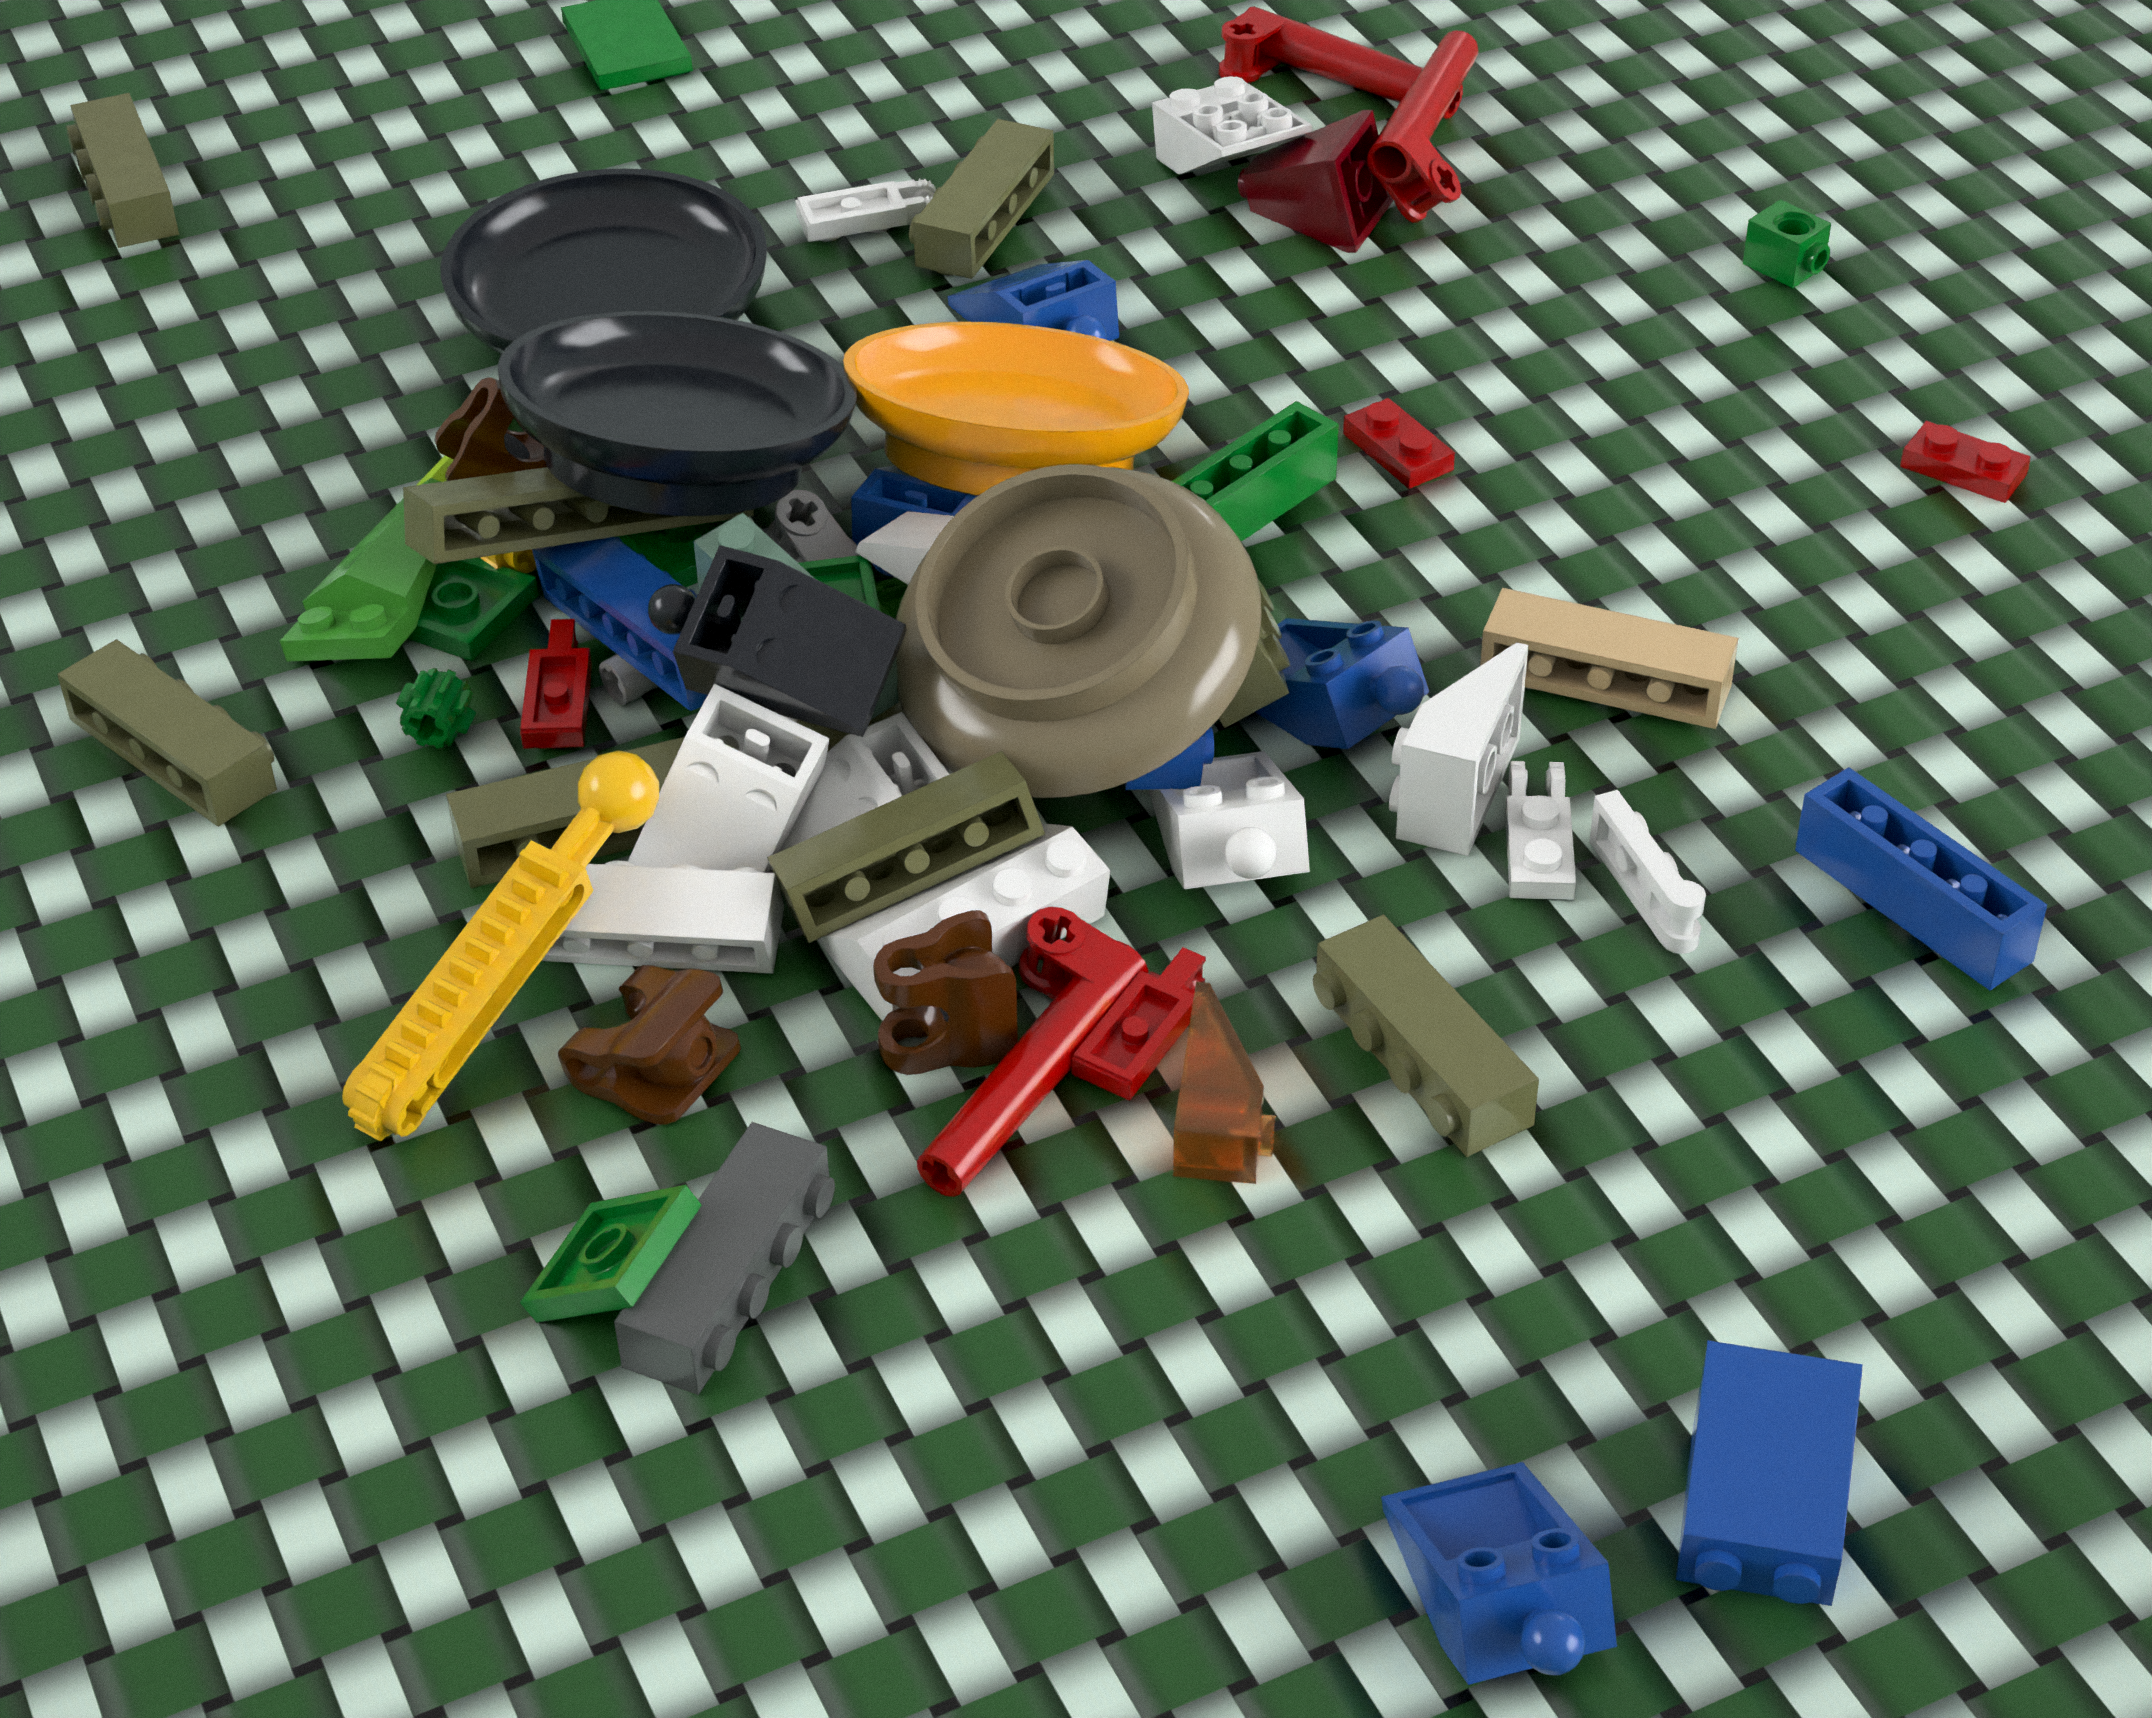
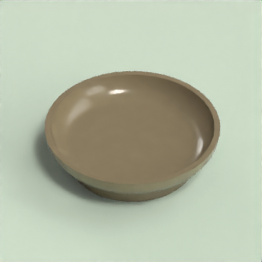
M1083 464L1044 467L1006 479L975 497L947 523L917 567L901 599L896 620L906 624L907 631L897 653V692L903 714L940 763L952 772H956L1002 751L1025 779L1031 797L1055 798L1084 795L1132 781L1161 767L1186 750L1219 719L1234 699L1248 673L1260 634L1262 614L1257 574L1250 556L1239 537L1222 516L1204 499L1187 488L1167 479L1139 471Z

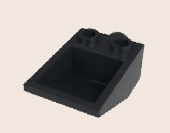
M721 545L718 547L697 597L684 586L669 584L656 590L648 604L649 618L659 631L669 635L680 634L673 654L687 690L708 695L715 683L779 715L863 737L907 631L906 624L778 560Z

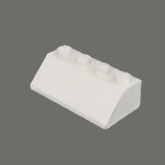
M1041 823L1045 835L819 938L818 942L883 1021L888 1013L900 1008L883 999L874 981V959L884 945L898 939L925 933L942 920L956 914L980 910L987 914L992 926V953L998 955L1006 965L1012 967L1019 963L1024 949L1030 945L1026 938L1027 924L1031 916L1038 910L1047 907H1061L1072 911L1088 924L1104 917L1111 870L1073 826ZM1065 928L1062 930L1061 939L1066 937L1067 930ZM912 967L901 968L893 973L900 976H912L920 972V970Z

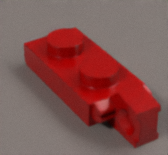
M551 619L548 649H530L520 727L523 749L584 747L592 661L590 648H579L575 634V619Z
M1182 947L1161 975L1152 971L1148 974L1140 971L1073 1054L1072 1075L1130 1101L1198 1014V1009L1203 1003V994L1199 991L1205 984L1203 964L1206 961V957Z

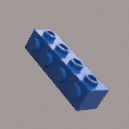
M1850 767L1804 794L1795 851L1989 991L2034 962L2047 909V904Z

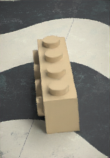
M1502 588L1483 630L1480 666L1516 642L1529 645L1525 677L1526 688L1716 729L1732 685L1739 638Z

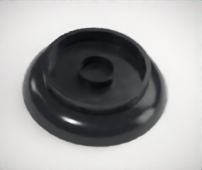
M648 169L589 170L555 176L525 185L502 195L476 211L455 231L447 243L440 266L441 281L456 317L481 342L502 355L504 350L514 340L527 332L556 321L591 314L625 311H665L739 320L761 286L765 273L767 243L763 228L754 213L730 193L707 182L685 175Z
M625 311L591 314L556 321L538 327L514 340L504 350L498 363L501 394L506 406L519 426L530 437L544 446L546 466L559 481L578 493L600 502L653 514L675 516L724 515L753 510L780 500L798 485L802 466L826 453L846 430L857 399L856 386L849 379L845 368L819 348L793 336L763 326L702 314L665 311Z

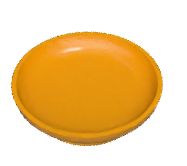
M940 322L904 326L878 332L857 341L846 351L843 359L845 371L857 389L855 404L866 418L885 431L884 451L887 458L897 468L919 480L949 490L978 496L1006 479L1044 467L1083 464L1133 470L1134 456L1162 442L1181 420L1189 395V388L1185 379L1171 366L1147 353L1090 335L1032 325L996 322Z

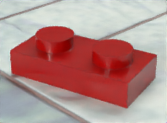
M1389 398L1372 403L1367 407L1344 416L1343 434L1408 489L1454 470L1455 452Z
M1925 421L1904 447L1900 467L2006 503L2026 477L2031 456L2011 450L2001 443L1987 442L1958 432L1953 427L1947 425H1937Z

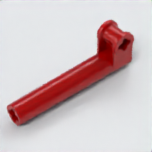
M1255 6L1249 7L1243 14L1222 25L1221 37L1225 40L1224 59L1219 63V75L1221 78L1239 77L1245 82L1251 83L1258 80L1261 75L1279 63H1284L1400 103L1423 69V67ZM1463 85L1460 86L1443 118L1449 119L1457 111L1463 95Z
M1455 30L1443 37L1380 132L1367 156L1368 167L1371 173L1378 178L1392 197L1400 213L1412 223L1423 220L1428 210L1442 202L1452 203L1460 198L1461 195L1458 176L1453 168L1443 160L1429 140L1479 53L1476 40L1464 31Z
M1047 907L1038 910L1031 916L1026 929V938L1030 945L1024 949L1020 957L1019 974L1023 982L1030 988L1047 995L1053 1001L917 1160V1169L920 1176L932 1189L942 1195L955 1197L962 1193L1072 1069L1073 1054L1140 971L1149 973L1146 962L1136 950L1081 920L1072 911L1061 907ZM1063 928L1067 930L1065 941L1060 940ZM1039 959L1043 960L1041 973L1037 970Z

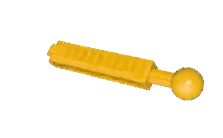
M618 750L599 755L584 767L578 781V804L581 810L551 849H548L531 840L526 848L522 849L519 857L363 1061L352 1071L344 1086L342 1100L343 1104L349 1108L348 1116L353 1118L355 1128L382 1141L392 1133L401 1137L408 1136L420 1126L427 1112L594 891L585 868L612 832L622 833L638 829L653 816L659 801V781L654 770L637 754Z

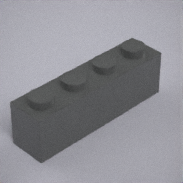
M751 1122L698 1199L702 1206L634 1306L622 1309L615 1319L614 1323L622 1368L699 1395L714 1370L721 1371L725 1368L733 1354L737 1335L749 1318L754 1319L762 1312L769 1295L771 1283L782 1267H790L797 1258L803 1235L815 1217H823L830 1207L835 1190V1181L829 1177L827 1147L825 1145Z

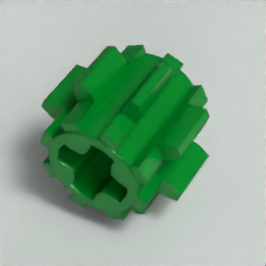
M432 668L428 672L420 671L414 684L406 682L396 701V704L403 708L399 723L403 726L401 729L406 736L410 735L417 740L416 744L422 747L434 745L438 749L444 747L445 744L448 746L452 745L458 733H467L476 715V712L469 708L473 693L467 681L462 682V680L455 676L456 672L449 669L447 672L438 671L437 668Z

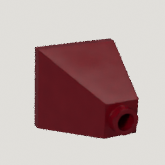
M1362 110L1257 155L1247 168H1243L1240 171L1238 177L1239 193L1242 198L1248 199L1250 211L1346 253H1356L1393 202L1392 197L1368 167L1367 156L1369 150L1379 136L1373 110Z

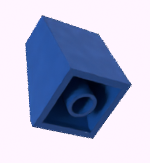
M1707 1341L1691 1436L1676 1580L1701 1584L1712 1590L1725 1591L1732 1589L1779 1597L1790 1603L1804 1604L1810 1602L1832 1606L1843 1555L1863 1364Z

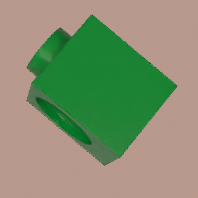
M1780 199L1748 220L1743 264L1794 288L1812 275L1820 273L1826 266L1830 257L1828 242L1831 223Z

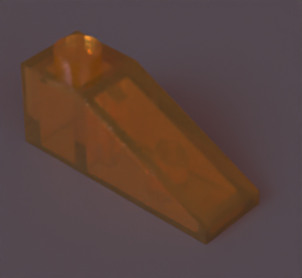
M1196 982L1174 1124L1173 1177L1256 1184L1259 1156L1272 1157L1276 1116L1263 1115L1264 1086L1210 983Z

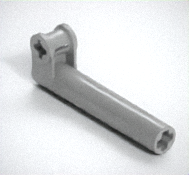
M793 490L778 501L775 508V520L770 524L767 535L797 563L859 555L855 552L857 548L856 543L845 534L825 507L824 502L817 495L806 490ZM617 654L599 665V672L604 687L613 700L620 705H625L659 688V686Z

